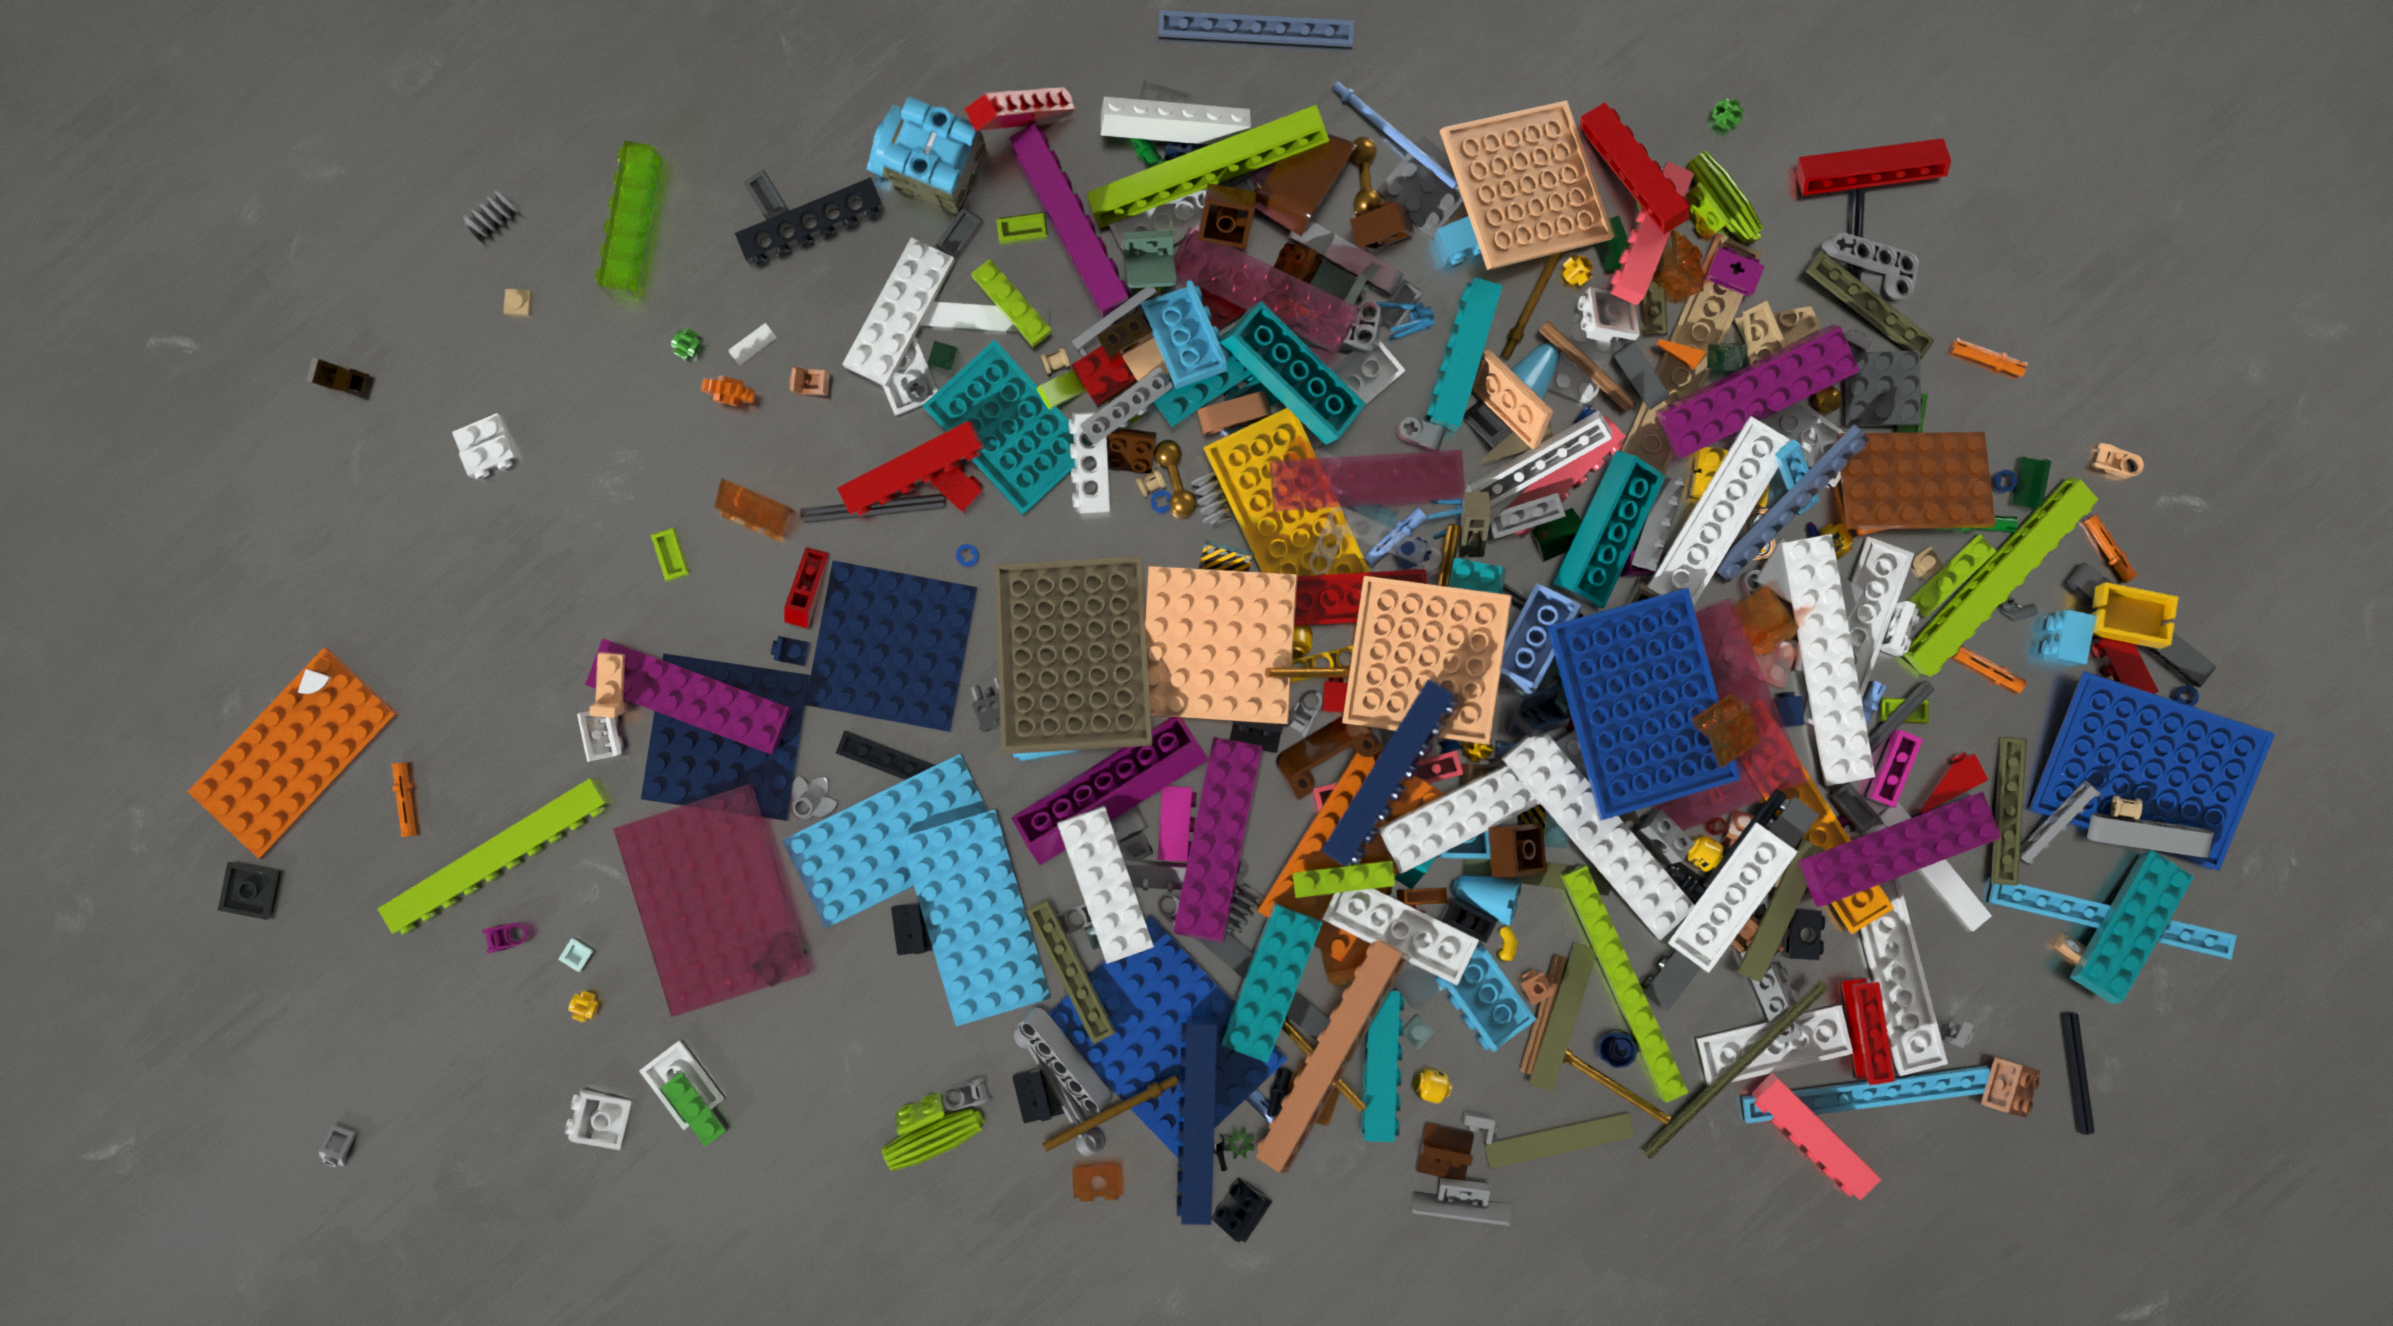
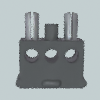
M995 678L994 682L999 693V683L997 678ZM975 685L976 691L974 686H972L971 691L975 699V703H972L980 724L979 730L985 733L1000 727L999 694L995 695L993 688L989 687L984 689L987 698L983 699L979 686ZM998 703L996 709H991L992 704ZM985 707L986 712L981 714L980 709Z

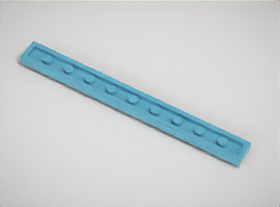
M1992 884L1988 901L1989 903L2095 928L2099 927L2110 908V905L2018 884V886ZM2169 920L2157 942L2232 960L2237 935Z
M1982 1066L1895 1077V1082L1868 1085L1867 1081L1792 1090V1092L1817 1115L1983 1094L1990 1075V1068ZM1754 1096L1742 1097L1746 1123L1770 1121L1774 1117L1769 1111L1764 1114L1754 1104L1756 1101Z

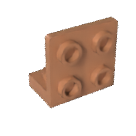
M1995 1057L1981 1105L2026 1118L2033 1108L2034 1101L2032 1098L2034 1091L2040 1085V1070Z

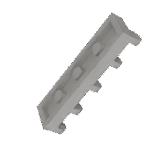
M1145 287L1071 342L1083 357L1086 356L1088 353L1084 348L1097 340V335L1123 321L1135 311H1140L1144 317L1141 303L1160 295L1154 287Z
M1668 477L1665 478L1647 517L1632 565L1656 572L1685 488V478L1677 477L1676 480Z
M2084 780L2020 846V857L2027 864L2032 865L2035 862L2033 859L2044 847L2048 849L2050 847L2048 843L2061 830L2065 831L2068 828L2066 825L2079 812L2083 813L2085 811L2083 807L2094 796L2098 797L2101 793Z
M1124 860L1133 887H1140L1145 891H1148V888L1167 889V892H1172V889L1182 890L1187 864Z

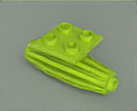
M1705 150L1686 164L1687 169L1694 173L1692 179L1696 184L1685 195L1690 203L1689 218L1694 223L1697 232L1706 241L1712 238L1724 226L1743 244L1748 241L1751 245L1763 236L1760 232L1764 228L1751 202L1728 171Z
M930 1094L923 1097L921 1102L914 1105H905L895 1113L897 1133L901 1136L881 1148L882 1155L890 1171L921 1164L958 1147L982 1131L981 1125L985 1124L980 1111H974L973 1108L945 1114L941 1094Z

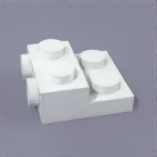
M1589 287L1585 294L1580 297L1578 309L1583 311L1584 315L1581 321V329L1586 331L1587 338L1609 342L1613 336L1630 340L1638 338L1640 333L1634 304L1611 294L1609 290Z
M498 413L452 432L460 451L459 456L469 477H475L476 479L487 477L490 475L489 471L496 468L499 470L506 469L513 465L512 461L518 459Z
M1908 601L1896 604L1880 651L1896 657L1902 656L1903 652L1906 653L1911 644V639H1908L1911 630H1915L1919 622V616H1917L1919 609L1915 608L1916 604Z
M580 1089L579 1095L573 1096L571 1109L575 1111L573 1119L567 1120L565 1134H569L568 1138L571 1142L620 1150L632 1101Z

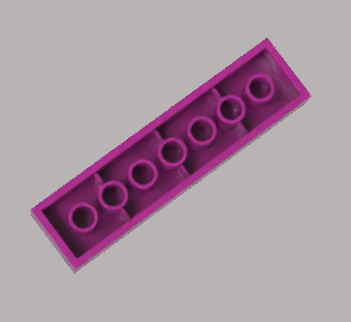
M1033 124L1008 137L1011 149L1104 318L1129 300V297H1131L1130 289L1124 279L1120 281L1117 277L1119 269L1113 258H1107V247L1101 236L1096 238L1094 234L1096 233L1095 225L1089 214L1084 216V205L1078 193L1072 194V183L1066 171L1061 173L1059 170L1061 169L1060 160L1054 150L1049 151V140L1042 128L1038 130L1036 125Z
M1830 325L1655 412L1674 455L1684 458L1741 430L1749 416L1758 421L1860 372L1841 326Z
M602 638L585 685L596 689L598 653L625 654L624 700L766 753L776 754L793 708Z
M1171 717L1151 729L1152 746L1121 748L1011 817L1027 848L1039 865L1066 850L1057 824L1058 822L1105 806L1109 820L1112 821L1208 760L1182 717Z
M1217 737L1213 738L1173 929L1177 935L1225 944L1264 754L1262 746Z
M1983 792L1801 859L1798 863L1817 908L2002 837Z

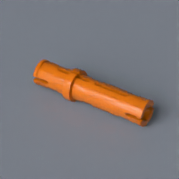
M1959 338L1955 340L1954 348L1951 351L1953 354L1955 353L1995 367L1996 371L2000 372L2003 370L2019 377H2023L2026 371L2025 367L2028 365L2027 362L2007 356L2005 352L2000 354Z
M2095 514L2085 520L2084 524H2086L2108 557L2109 565L2114 566L2124 584L2137 577L2138 574L2126 558L2128 555L2126 552L2121 551L2099 518V515Z
M1963 645L1959 647V651L1953 657L1994 679V683L1998 685L2001 683L2018 694L2026 686L2027 680L2008 671V667L2004 665L2001 667Z
M407 762L391 764L395 785L392 786V789L396 792L401 837L417 835L410 790L413 788V785L409 782Z

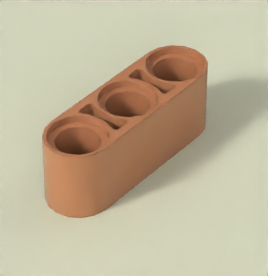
M1265 391L1197 410L1204 435L1259 421L1272 415Z

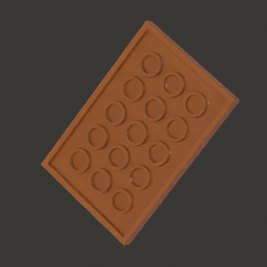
M1985 432L1864 433L1869 441L1860 452L1856 453L1847 462L1845 468L1840 470L1846 529L1993 528L1996 525ZM1839 433V435L1837 436V441H1838L1845 433Z

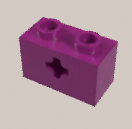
M1718 248L1714 252L1704 279L1750 297L1756 290L1765 266L1759 264L1760 261L1757 258L1751 256L1744 258L1737 255V251L1732 248ZM1734 265L1737 266V271L1739 272L1737 275L1733 274L1734 270L1732 267Z

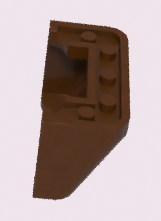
M1327 133L1329 142L1279 160L1263 185L1258 183L1255 187V208L1302 237L1308 228V222L1316 214L1318 207L1339 175L1341 176L1350 164L1357 145L1353 142Z
M1342 715L1278 754L1276 758L1277 769L1295 799L1300 800L1314 790L1315 779L1310 770L1346 748L1350 747L1353 752L1357 751L1363 757H1371L1384 750L1373 731L1366 726L1342 723Z

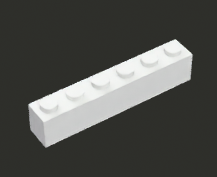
M1104 97L1100 118L1102 136L1208 145L1243 133L1251 128L1250 109L1118 97Z
M1599 410L1540 443L1538 448L1524 452L1471 482L1470 492L1475 490L1489 492L1491 507L1611 440L1612 430Z

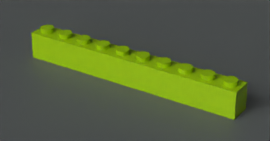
M1314 105L1086 193L1099 228L1205 189L1208 183L1216 185L1329 142V138L1318 107Z
M2067 477L2046 499L2043 507L2038 508L1911 642L1906 653L1903 652V656L1921 674L1931 677L1938 673L1946 660L1959 651V647L1963 642L1975 634L1980 624L1992 616L1997 606L2009 598L2014 588L2026 580V576L2031 570L2042 563L2043 558L2049 551L2059 545L2060 540L2066 533L2071 532L2076 527V523L2093 509V505L2099 499L2081 479Z
M589 778L382 905L377 910L392 934L401 932L404 935L415 929L414 924L422 919L425 922L436 916L435 911L443 906L444 909H447L457 903L456 898L463 893L468 896L478 890L479 887L477 885L484 880L489 883L500 876L499 871L505 867L508 870L516 867L521 863L520 858L528 854L531 857L542 850L541 845L549 841L552 844L563 837L562 832L569 828L573 831L585 824L583 819L590 815L594 818L606 811L604 807L609 804V801L595 778Z
M1581 864L1561 873L1562 881L1597 955L1630 1032L1637 1042L1639 1052L1660 1098L1667 1103L1689 1093L1587 866Z

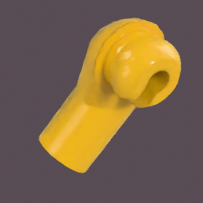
M1506 925L1498 930L1505 942L1503 949L1498 951V959L1501 962L1512 961L1516 956L1519 945L1511 927Z

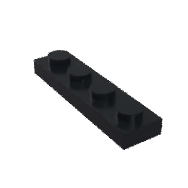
M844 730L836 754L904 780L935 766L932 763Z

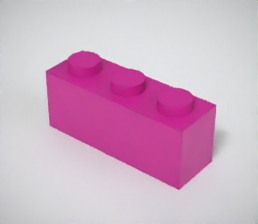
M1895 730L1891 734L1865 798L1885 807L1895 808L1923 742L1922 738L1903 730Z
M1166 786L1162 789L1158 860L1187 862L1192 843L1189 842V832H1194L1195 817H1190L1191 807L1196 808L1197 793L1192 792V787Z

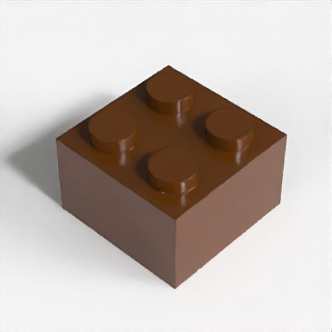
M1208 183L1199 224L1198 241L1246 249L1255 210L1256 192Z
M1392 200L1378 204V209L1359 211L1355 214V218L1350 219L1359 248L1373 251L1415 234L1406 206L1398 202H1392Z
M1519 823L1488 828L1492 877H1519L1547 872L1543 823Z

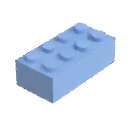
M1536 583L1506 639L1500 681L1527 694L1539 691L1556 660L1547 627L1577 619L1581 612V604Z

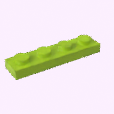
M991 259L971 273L972 278L1032 347L1052 333L1049 325Z
M1977 534L1906 601L1916 604L1915 608L1919 609L1918 614L1922 618H1926L1997 551L1981 534Z
M1392 861L1293 873L1295 898L1395 886Z

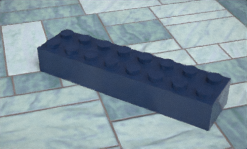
M1428 679L1323 846L1322 852L1345 867L1359 864L1367 852L1364 850V847L1367 843H1372L1380 831L1377 829L1379 823L1386 821L1392 813L1391 804L1402 797L1406 790V787L1403 786L1407 779H1412L1419 769V766L1416 765L1420 758H1425L1433 746L1430 742L1434 736H1439L1445 728L1446 724L1443 721L1447 714L1452 715L1457 709L1459 702L1456 700L1459 695L1435 680Z
M1187 1016V1023L1182 1022L1181 1042H1186V1047H1181V1067H1185V1072H1180V1092H1185V1097H1180L1179 1117H1184V1121H1179L1178 1142H1183V1146H1178V1167H1183V1171H1178L1177 1192H1182V1195H1177L1176 1216L1181 1217V1224L1212 1225L1217 1016Z

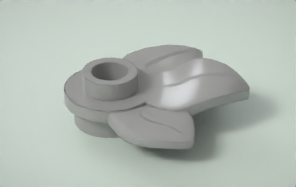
M798 776L793 781L791 811L797 819L807 820L813 815L824 817L836 808L837 802L826 797L829 789L827 778H816L807 784L802 777ZM802 803L808 805V810L804 813L799 809Z

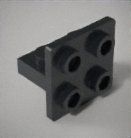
M1554 685L1522 695L1517 701L1507 734L1514 736L1525 732L1532 738L1567 726L1570 717L1555 703L1560 688Z
M1233 721L1230 740L1259 745L1263 747L1264 751L1277 753L1284 724Z
M912 903L891 907L897 954H922L927 951H933L920 904Z
M1040 1069L1013 1075L1012 1079L1024 1123L1037 1120L1043 1122L1051 1120L1053 1116L1065 1114Z
M1238 1178L1216 1209L1212 1220L1236 1242H1246L1273 1201L1252 1189L1242 1179Z

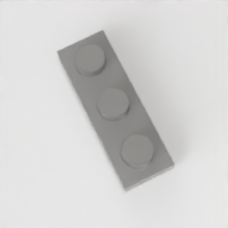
M1555 493L1492 513L1490 528L1493 538L1497 539L1563 518L1566 515L1559 494Z

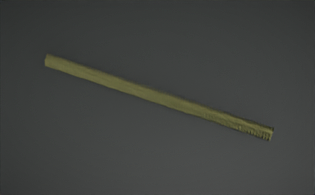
M1822 979L1821 981L1818 980L1819 983L1816 982L1817 985L1813 984L1814 987L1811 986L1812 989L1809 988L1810 992L1807 990V993H1804L1806 996L1802 995L1803 998L1800 997L1801 1000L1798 999L1799 1002L1793 1003L1794 1007L1791 1005L1792 1009L1789 1008L1790 1011L1786 1010L1788 1013L1784 1012L1785 1015L1782 1014L1783 1017L1780 1016L1781 1020L1775 1021L1776 1024L1773 1023L1774 1026L1771 1025L1772 1028L1768 1027L1769 1030L1767 1032L1764 1031L1765 1035L1762 1033L1761 1039L1757 1038L1758 1041L1755 1040L1756 1043L1753 1042L1754 1045L1751 1044L1749 1050L1746 1048L1747 1052L1744 1050L1745 1054L1742 1053L1743 1056L1739 1055L1740 1058L1737 1057L1738 1060L1735 1059L1736 1063L1733 1061L1731 1067L1728 1066L1729 1069L1726 1068L1727 1071L1724 1070L1725 1073L1721 1072L1723 1075L1719 1074L1720 1077L1717 1076L1718 1080L1715 1078L1716 1082L1713 1081L1714 1084L1710 1083L1712 1086L1708 1085L1709 1088L1706 1087L1707 1090L1704 1089L1705 1092L1701 1091L1702 1094H1700V1097L1697 1095L1698 1099L1695 1097L1696 1101L1693 1100L1694 1103L1690 1102L1691 1105L1688 1104L1689 1107L1686 1106L1687 1109L1684 1108L1685 1111L1682 1110L1680 1116L1677 1114L1678 1118L1675 1116L1676 1120L1673 1119L1674 1122L1670 1121L1671 1124L1668 1123L1669 1126L1666 1125L1667 1129L1664 1127L1665 1130L1662 1129V1133L1660 1132V1135L1657 1134L1658 1137L1655 1136L1656 1139L1653 1138L1654 1141L1651 1140L1652 1143L1648 1142L1649 1145L1646 1144L1647 1148L1644 1146L1645 1150L1642 1148L1649 1159L1654 1157L1658 1151H1661L1660 1149H1663L1662 1147H1665L1680 1130H1683L1682 1128H1685L1702 1109H1705V1106L1707 1107L1727 1085L1732 1083L1736 1076L1738 1077L1747 1066H1750L1749 1064H1752V1061L1754 1062V1059L1756 1060L1765 1051V1048L1767 1049L1772 1042L1777 1040L1783 1034V1031L1785 1032L1792 1023H1795L1794 1021H1797L1796 1019H1799V1016L1801 1017L1810 1008V1005L1812 1006L1819 997L1826 993V990L1828 991L1829 987Z

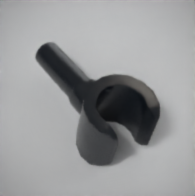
M1220 1135L1221 1143H1214V1154L1218 1157L1221 1171H1226L1227 1166L1223 1153L1225 1150V1140Z

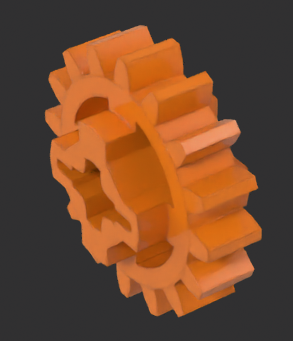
M718 375L717 380L703 379L701 387L702 392L714 395L713 401L737 407L739 401L753 403L756 393L755 390L743 387L744 381Z

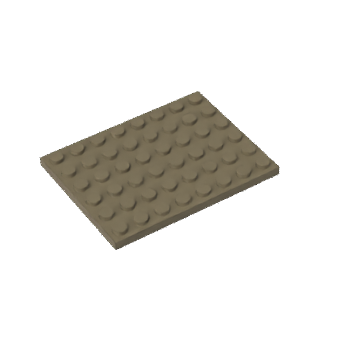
M1142 556L994 565L1002 755L1152 746Z

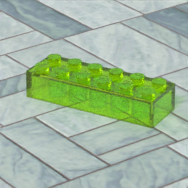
M624 140L623 147H620L618 151L619 171H615L613 177V185L616 187L614 195H611L609 199L610 218L606 219L604 225L606 240L600 246L599 256L602 258L600 268L597 267L595 272V282L606 294L636 299L662 161V155L653 145Z

